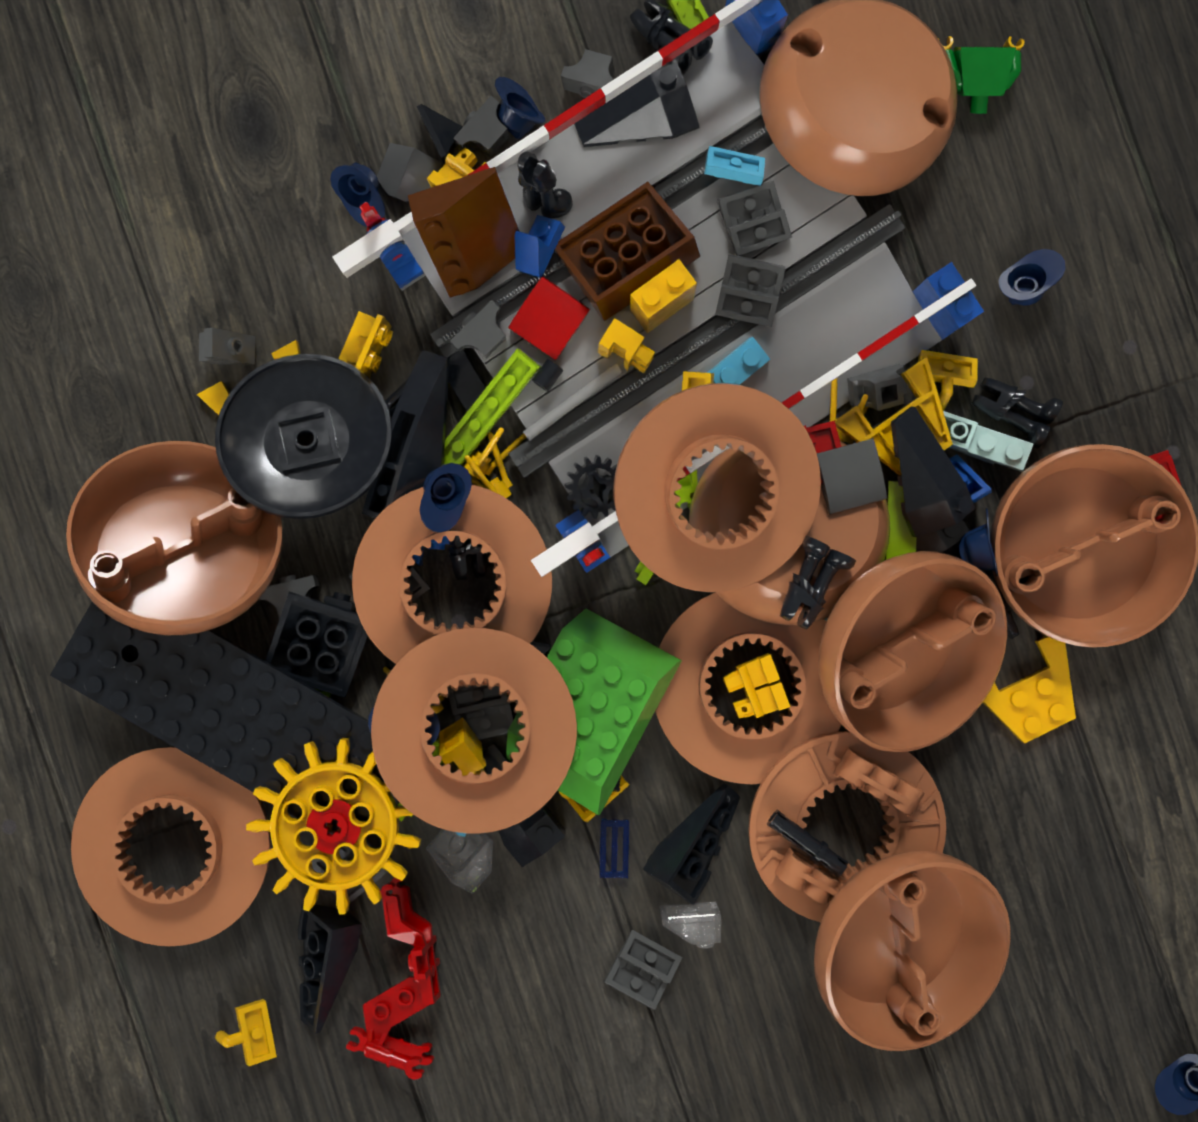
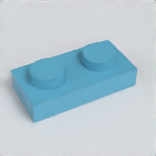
M709 146L704 174L761 186L764 178L765 158Z
M750 337L707 373H714V383L740 385L767 363L770 358L755 338Z

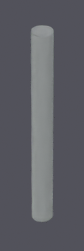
M615 363L523 431L525 436L531 441L623 373L621 368Z

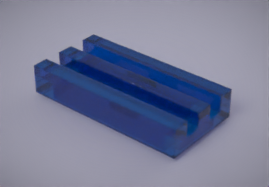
M601 819L600 878H628L629 819ZM606 827H612L611 871H606ZM618 827H623L622 871H617Z

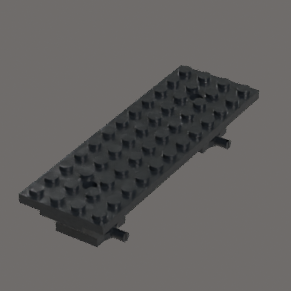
M91 602L50 674L55 679L254 792L255 788L261 786L280 794L288 782L277 772L273 764L282 758L290 764L297 774L307 770L310 767L305 755L304 744L314 741L318 748L322 763L335 762L337 760V746L342 738H349L350 742L348 763L363 767L368 755L373 752L371 732L366 718L212 630L187 635L147 633L116 621ZM376 765L372 773L385 783ZM350 778L344 779L342 785L344 791L348 794L356 793V782ZM317 791L315 795L316 802L321 806H328L330 802L329 795L324 791ZM290 803L288 813L300 818L302 809L298 804ZM363 806L355 808L354 813L358 820L367 821L370 814L367 808ZM336 819L330 823L333 825L332 830L335 832L340 828L337 826L338 821Z

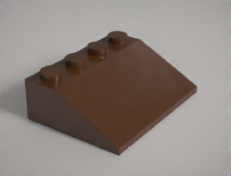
M495 167L408 195L414 224L450 298L478 289L515 259V232L519 231Z
M646 182L558 242L555 248L556 253L588 301L604 321L630 305L631 293L678 259L686 267L700 258L693 234L649 182Z

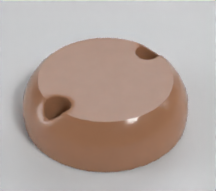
M829 0L801 13L777 38L762 70L760 106L765 127L772 142L785 160L801 175L815 184L834 192L854 196H875L890 193L911 183L925 172L940 155L950 138L955 124L957 86L953 67L945 48L934 32L916 15L903 7L884 0Z
M840 440L841 447L847 446V444ZM729 448L711 461L703 472L691 501L689 524L694 529L698 528L703 534L708 531L714 537L717 532L727 536L729 529L736 533L739 532V524L749 525L748 516H756L758 514L755 506L763 504L759 494L766 492V489L760 486V483L765 478L758 474L760 469L753 463L754 460L739 449L733 450ZM820 487L817 512L807 536L830 546V549L837 550L854 558L856 563L849 570L840 569L836 572L824 597L826 601L822 606L824 609L818 614L814 622L828 618L834 605L849 585L864 572L884 561L890 537V515L886 499L829 515ZM803 542L784 565L764 579L743 588L716 593L736 610L752 618L779 625H797L798 617L805 605L801 602L796 614L790 621L780 617V612L789 588V582L793 583V573L799 575L804 561L805 550ZM824 558L820 560L809 584L812 587L822 567Z
M166 441L151 443L126 451L97 469L82 486L71 506L67 521L66 538L73 572L88 597L104 613L126 626L147 633L187 635L204 632L226 624L243 614L256 603L266 591L277 569L282 550L283 530L281 517L254 507L234 490L220 467L216 447L189 441Z
M1104 444L1079 445L1057 451L1033 463L1009 486L995 511L991 525L990 543L997 565L998 576H995L994 571L992 573L1005 601L1022 620L1041 634L1075 646L1109 647L1137 639L1155 629L1174 612L1185 597L1193 581L1198 563L1197 519L1184 489L1162 465L1135 450L1120 446ZM1162 515L1159 521L1156 522L1155 517ZM1029 576L1024 584L1019 583L1020 579Z
M934 551L902 554L889 558L864 572L840 596L822 632L818 662L819 677L825 700L833 715L853 736L869 746L883 751L908 752L933 745L960 728L980 707L989 694L1000 671L1007 642V618L1001 595L989 577L977 567L960 558Z
M912 851L898 853L882 858L861 869L832 898L818 929L814 950L815 978L825 1005L834 1019L853 1038L873 1048L887 1051H906L929 1046L945 1039L968 1023L982 1009L997 987L1004 972L1010 948V922L1004 901L997 889L980 872L951 855L939 852Z

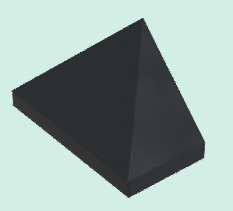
M420 104L417 106L419 114L445 165L447 155L449 153L453 155L456 146L453 138L463 126Z

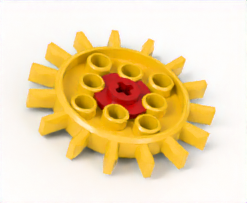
M342 738L337 746V760L335 762L322 763L314 741L304 744V751L310 768L297 774L287 761L280 758L273 765L277 772L288 782L281 793L278 794L269 788L261 786L255 788L253 795L258 799L269 802L274 807L271 820L256 819L246 824L247 831H269L273 845L272 849L262 851L252 861L255 866L266 864L271 859L278 857L287 872L277 880L272 890L276 894L285 890L294 878L308 885L309 889L304 898L303 910L310 911L317 902L320 889L333 890L336 892V906L339 915L346 914L350 903L347 889L361 884L373 904L378 903L382 899V895L372 877L383 868L393 877L403 881L408 872L402 865L390 858L395 845H401L407 848H419L422 839L414 835L399 833V817L412 816L413 814L404 806H396L395 800L386 784L372 773L377 765L373 752L368 755L363 767L348 763L350 742L349 738ZM350 778L356 782V793L348 794L344 791L342 786L344 779ZM317 791H324L329 795L330 802L328 806H321L316 802L315 795ZM290 803H296L301 807L302 815L300 818H293L289 815L288 806ZM363 806L368 809L370 816L367 821H360L356 818L354 813L356 807ZM334 819L338 821L337 826L340 827L336 832L332 830L333 825L330 824ZM302 831H309L313 834V845L307 846L301 842L300 834ZM369 834H376L381 838L382 845L380 848L374 849L367 844V836ZM340 847H350L354 852L353 860H343L339 854ZM313 859H322L326 864V872L318 873L314 871L312 867Z

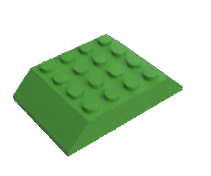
M584 609L561 630L547 658L559 671L568 687L573 700L577 722V739L572 763L558 791L595 814L600 815L682 660L598 614ZM521 713L516 714L508 729L506 759L511 761L509 755L512 752H519L515 747L516 742L523 740L518 736V731L523 729L524 726L517 724V720L522 716Z

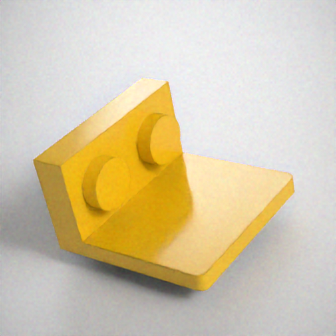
M359 311L339 356V360L354 366L369 378L372 372L376 373L382 361V357L379 356L383 346L387 347L393 335V331L390 330L392 326L386 318L380 314H377L376 318Z

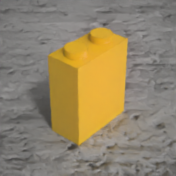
M678 259L630 294V311L648 334L694 300L697 282L680 259Z

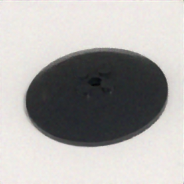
M296 354L281 357L263 364L246 375L225 400L215 431L218 461L223 474L234 490L248 503L266 513L293 519L322 517L344 509L357 501L373 486L382 473L389 457L392 442L391 419L388 408L375 384L354 366L342 360L319 354ZM386 432H387L386 443L382 446L383 441H384V438H385V435H386ZM309 434L314 436L312 444L308 446L299 444V439L303 435Z

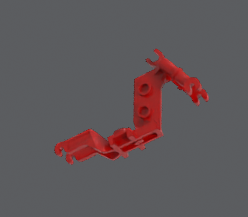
M394 877L391 882L385 884L380 890L387 936L414 945V948L410 951L411 954L408 956L409 970L414 973V976L406 978L363 1004L366 1031L357 1026L353 1027L350 1030V1034L358 1036L360 1043L349 1041L346 1049L353 1052L362 1051L365 1057L386 1064V1067L390 1068L392 1066L404 1070L408 1078L416 1080L423 1076L424 1070L416 1069L414 1066L419 1064L429 1065L435 1058L433 1055L425 1054L430 1051L432 1044L426 1042L417 1045L405 1041L404 1038L398 1039L389 1036V1031L391 1027L425 1007L435 1004L440 998L441 992L437 972L440 959L435 958L433 944L437 939L436 935H432L431 923L414 912L410 888L405 885L400 886L399 882L402 881Z

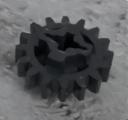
M595 455L594 462H591L586 456L584 457L583 466L574 463L577 471L575 473H567L572 481L564 483V486L572 492L568 493L566 498L568 500L575 499L572 507L574 510L582 507L581 515L584 517L589 511L594 519H597L599 512H602L607 517L609 516L608 509L612 508L615 511L614 492L609 500H607V496L610 490L614 489L617 464L611 467L612 460L608 457L602 463L599 455ZM596 468L604 469L611 475L601 476L596 471ZM585 473L586 477L583 483L578 485L581 476ZM593 477L600 484H603L599 487V496L593 490H590L594 487ZM591 498L596 502V505H589L581 499Z

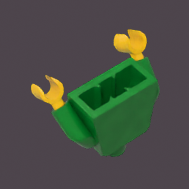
M948 36L947 46L943 47L953 67L957 94L971 96L970 113L986 114L989 96H1003L1005 91L1013 85L1021 73L1020 50L1024 46V39L1020 38L1016 46L1012 44V37L1010 36L1003 47H954L953 51L951 50L953 37Z

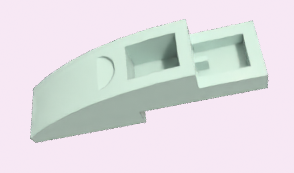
M943 411L953 443L948 448L993 465L996 463L1023 472L1033 443L979 426L978 422Z

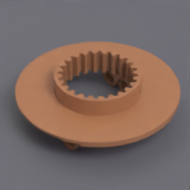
M712 383L699 385L676 393L659 403L647 413L631 432L622 449L615 471L614 503L618 523L626 542L637 558L660 578L676 586L694 591L724 592L736 590L754 584L775 572L800 547L812 526L819 504L821 487L820 466L813 442L805 427L781 402L766 393L738 384ZM714 445L721 450H724L726 446L733 450L739 449L754 460L753 463L760 469L758 474L765 478L760 483V486L766 489V492L759 494L763 504L755 506L758 514L756 516H748L749 525L741 523L739 524V532L736 533L729 529L727 536L717 532L715 537L708 531L703 534L698 528L694 529L688 523L687 519L681 515L683 512L682 508L676 504L680 501V497L675 493L676 490L682 487L677 482V479L686 476L683 467H692L691 458L695 456L700 459L703 449L710 453L713 452Z
M472 485L457 524L448 531L434 532L428 529L421 520L419 509L424 494L422 487L395 500L371 523L362 538L354 561L352 573L353 598L360 622L375 646L392 662L397 664L410 650L433 636L459 629L456 623L450 629H447L443 622L437 627L433 618L426 622L424 620V612H415L418 605L413 603V594L410 592L411 582H409L408 577L411 576L412 571L407 566L415 564L416 560L413 555L421 556L423 553L422 546L429 549L432 546L431 540L434 539L437 543H441L443 536H447L449 541H453L455 536H459L460 541L463 543L470 538L471 545L475 547L481 544V552L483 554L490 552L488 560L489 562H494L493 571L496 573L495 583L498 586V589L494 590V595L498 599L490 600L489 603L492 610L484 609L483 619L476 616L474 618V625H470L466 621L461 629L487 628L509 633L529 644L534 640L545 620L550 605L552 572L541 577L531 562L532 559L547 549L534 524L511 501L489 489Z
M716 592L688 607L670 626L659 646L660 649L682 660L655 711L658 721L672 746L690 764L715 778L740 784H761L768 771L787 752L809 739L838 732L842 724L829 709L819 677V648L826 620L813 622L807 630L798 625H779L764 622L736 610ZM745 639L750 644H755L758 639L761 645L766 646L769 643V648L773 650L779 649L778 654L786 659L785 663L791 670L790 675H792L794 680L792 686L797 689V692L790 694L794 703L790 704V707L787 708L788 714L780 713V722L777 723L771 720L770 728L767 729L764 725H760L757 732L752 726H749L745 732L741 725H737L733 729V723L729 720L723 723L724 717L720 713L715 714L717 708L714 704H711L712 696L706 692L711 688V685L705 682V679L712 677V673L708 668L716 667L717 665L714 657H723L722 649L724 647L732 650L733 642L742 646Z
M456 629L433 636L420 643L401 658L390 671L378 693L373 710L371 725L372 748L377 767L386 786L393 796L413 815L426 823L452 832L468 834L494 832L506 829L529 818L540 810L559 789L567 775L575 752L577 739L575 708L568 687L559 671L543 653L528 642L509 633L493 629ZM477 685V687L488 686V689L491 690L498 686V694L508 693L507 702H515L517 705L513 710L514 713H521L522 715L517 720V724L524 726L523 729L518 731V736L523 740L517 741L515 744L519 752H512L509 755L512 762L504 761L501 764L502 771L493 768L491 774H486L483 771L480 775H474L473 772H469L468 775L462 776L461 770L458 769L456 772L451 773L450 764L441 766L442 757H433L432 754L436 750L435 746L427 745L432 739V735L425 732L432 725L427 720V717L434 716V710L431 706L440 705L438 697L443 696L446 698L448 696V688L457 691L458 687L465 686L467 688Z
M849 731L834 732L799 744L781 757L768 771L755 794L751 806L748 827L749 845L755 867L773 895L797 914L821 923L832 898L861 869L882 858L903 852L931 851L943 853L946 838V816L940 792L932 777L909 752L883 751L871 747L853 736ZM848 784L853 790L858 788L865 793H870L880 803V808L885 812L882 815L883 819L887 822L882 827L886 835L879 837L883 844L873 847L874 855L867 853L865 855L866 861L862 862L857 859L853 867L848 862L843 874L836 877L818 862H812L809 855L769 827L767 822L770 816L776 810H779L800 827L806 828L807 824L803 817L810 816L807 810L808 806H816L814 798L823 799L824 790L833 793L836 785L841 790H845Z
M175 747L146 750L134 754L108 769L93 784L78 809L72 831L71 855L74 874L91 908L104 922L119 933L131 939L157 946H183L209 939L231 926L244 914L258 895L270 861L266 864L254 866L252 860L262 851L271 849V836L269 831H247L246 824L256 819H268L260 799L254 796L252 791ZM172 805L174 810L183 806L184 814L192 811L194 813L193 820H201L203 822L200 830H208L209 834L204 839L212 844V846L206 849V852L212 856L205 860L207 867L200 872L201 876L187 887L182 886L178 890L171 887L164 891L163 886H159L154 890L153 882L142 883L144 876H135L134 873L137 867L129 866L128 862L132 859V855L126 854L125 850L129 849L131 844L125 840L132 836L129 829L136 826L135 820L141 818L145 812L159 806L166 808Z

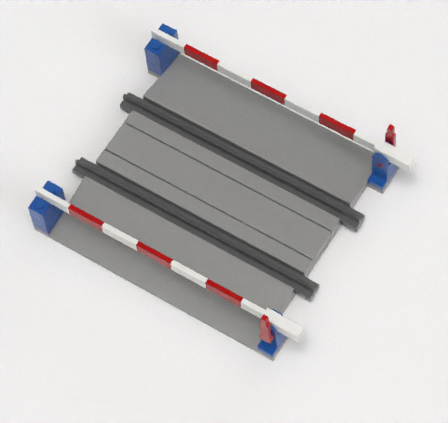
M726 0V5L723 9L468 174L471 175L495 167L519 231L528 234L536 216L543 215L541 207L536 211H531L523 199V187L518 182V159L523 152L528 151L534 153L539 161L542 159L547 160L556 174L557 181L553 190L558 188L566 189L570 192L573 200V206L566 215L552 218L561 221L565 226L559 241L646 182H649L693 234L700 258L686 266V269L697 282L694 300L648 334L630 311V305L604 321L588 301L554 250L542 277H545L591 309L559 358L554 360L508 328L524 301L541 278L517 271L514 259L478 289L450 298L414 224L412 212L393 223L391 219L381 218L375 207L370 206L368 202L359 206L362 211L360 215L368 226L366 228L367 234L333 256V259L346 278L379 257L402 291L426 276L454 318L430 334L443 355L447 358L458 352L450 340L464 327L461 324L462 321L472 312L475 314L479 313L493 300L501 311L497 317V326L506 335L507 339L487 358L474 349L492 378L497 375L517 348H520L541 367L549 359L563 369L562 374L549 392L540 388L531 379L511 404V407L526 429L615 363L621 368L623 373L531 441H526L508 453L524 478L546 463H549L564 486V483L572 481L567 473H575L577 471L574 463L583 466L584 457L586 456L591 462H594L595 455H599L602 463L608 457L612 460L611 467L618 464L622 449L637 424L659 403L682 391L683 371L707 373L750 337L755 338L770 360L740 385L754 388L770 395L785 405L800 420L803 426L810 427L830 414L831 383L834 379L837 378L838 409L849 402L847 378L897 364L904 366L919 356L921 350H928L984 312L971 292L976 284L972 278L965 282L952 262L926 278L912 291L885 243L905 229V226L899 219L901 217L899 210L895 212L889 204L864 220L867 215L854 195L850 196L834 192L810 181L785 160L772 142L761 113L760 80L764 64L759 58L771 50L783 31L788 14L779 0ZM708 36L712 37L713 44L708 54L700 60H696L692 56L691 65L683 75L700 128L673 139L663 140V137L646 138L644 142H636V139L619 141L618 144L583 147L574 125L576 122L654 71L668 66L671 60ZM709 146L764 157L765 168L762 184L774 181L781 208L785 210L792 238L740 255L741 257L786 267L772 327L715 315L728 255H736L717 199L757 185L704 174ZM614 318L644 336L643 345L655 352L654 358L645 373H642L633 366H630L627 371L623 366L624 359L613 352L608 359L598 353L599 342ZM714 445L713 452L711 453L703 449L702 457L699 459L693 456L691 458L692 467L684 466L683 471L688 476L697 470L699 482L711 461L729 449V447L726 446L724 450H721ZM596 468V471L601 476L611 475L604 469ZM585 473L581 476L578 485L583 483L586 477ZM593 477L594 487L590 490H593L599 496V487L603 484H600ZM565 488L568 493L572 492L571 490ZM614 489L610 490L607 500L613 495ZM591 498L581 499L589 505H596V502ZM688 502L682 503L680 505V508H682V510L687 508ZM582 507L578 508L579 510L557 523L555 526L564 539L531 560L541 577L574 556L586 573H588L629 546L619 526L616 511L610 508L608 509L609 516L605 517L602 512H599L597 519H594L590 511L585 517L582 516Z

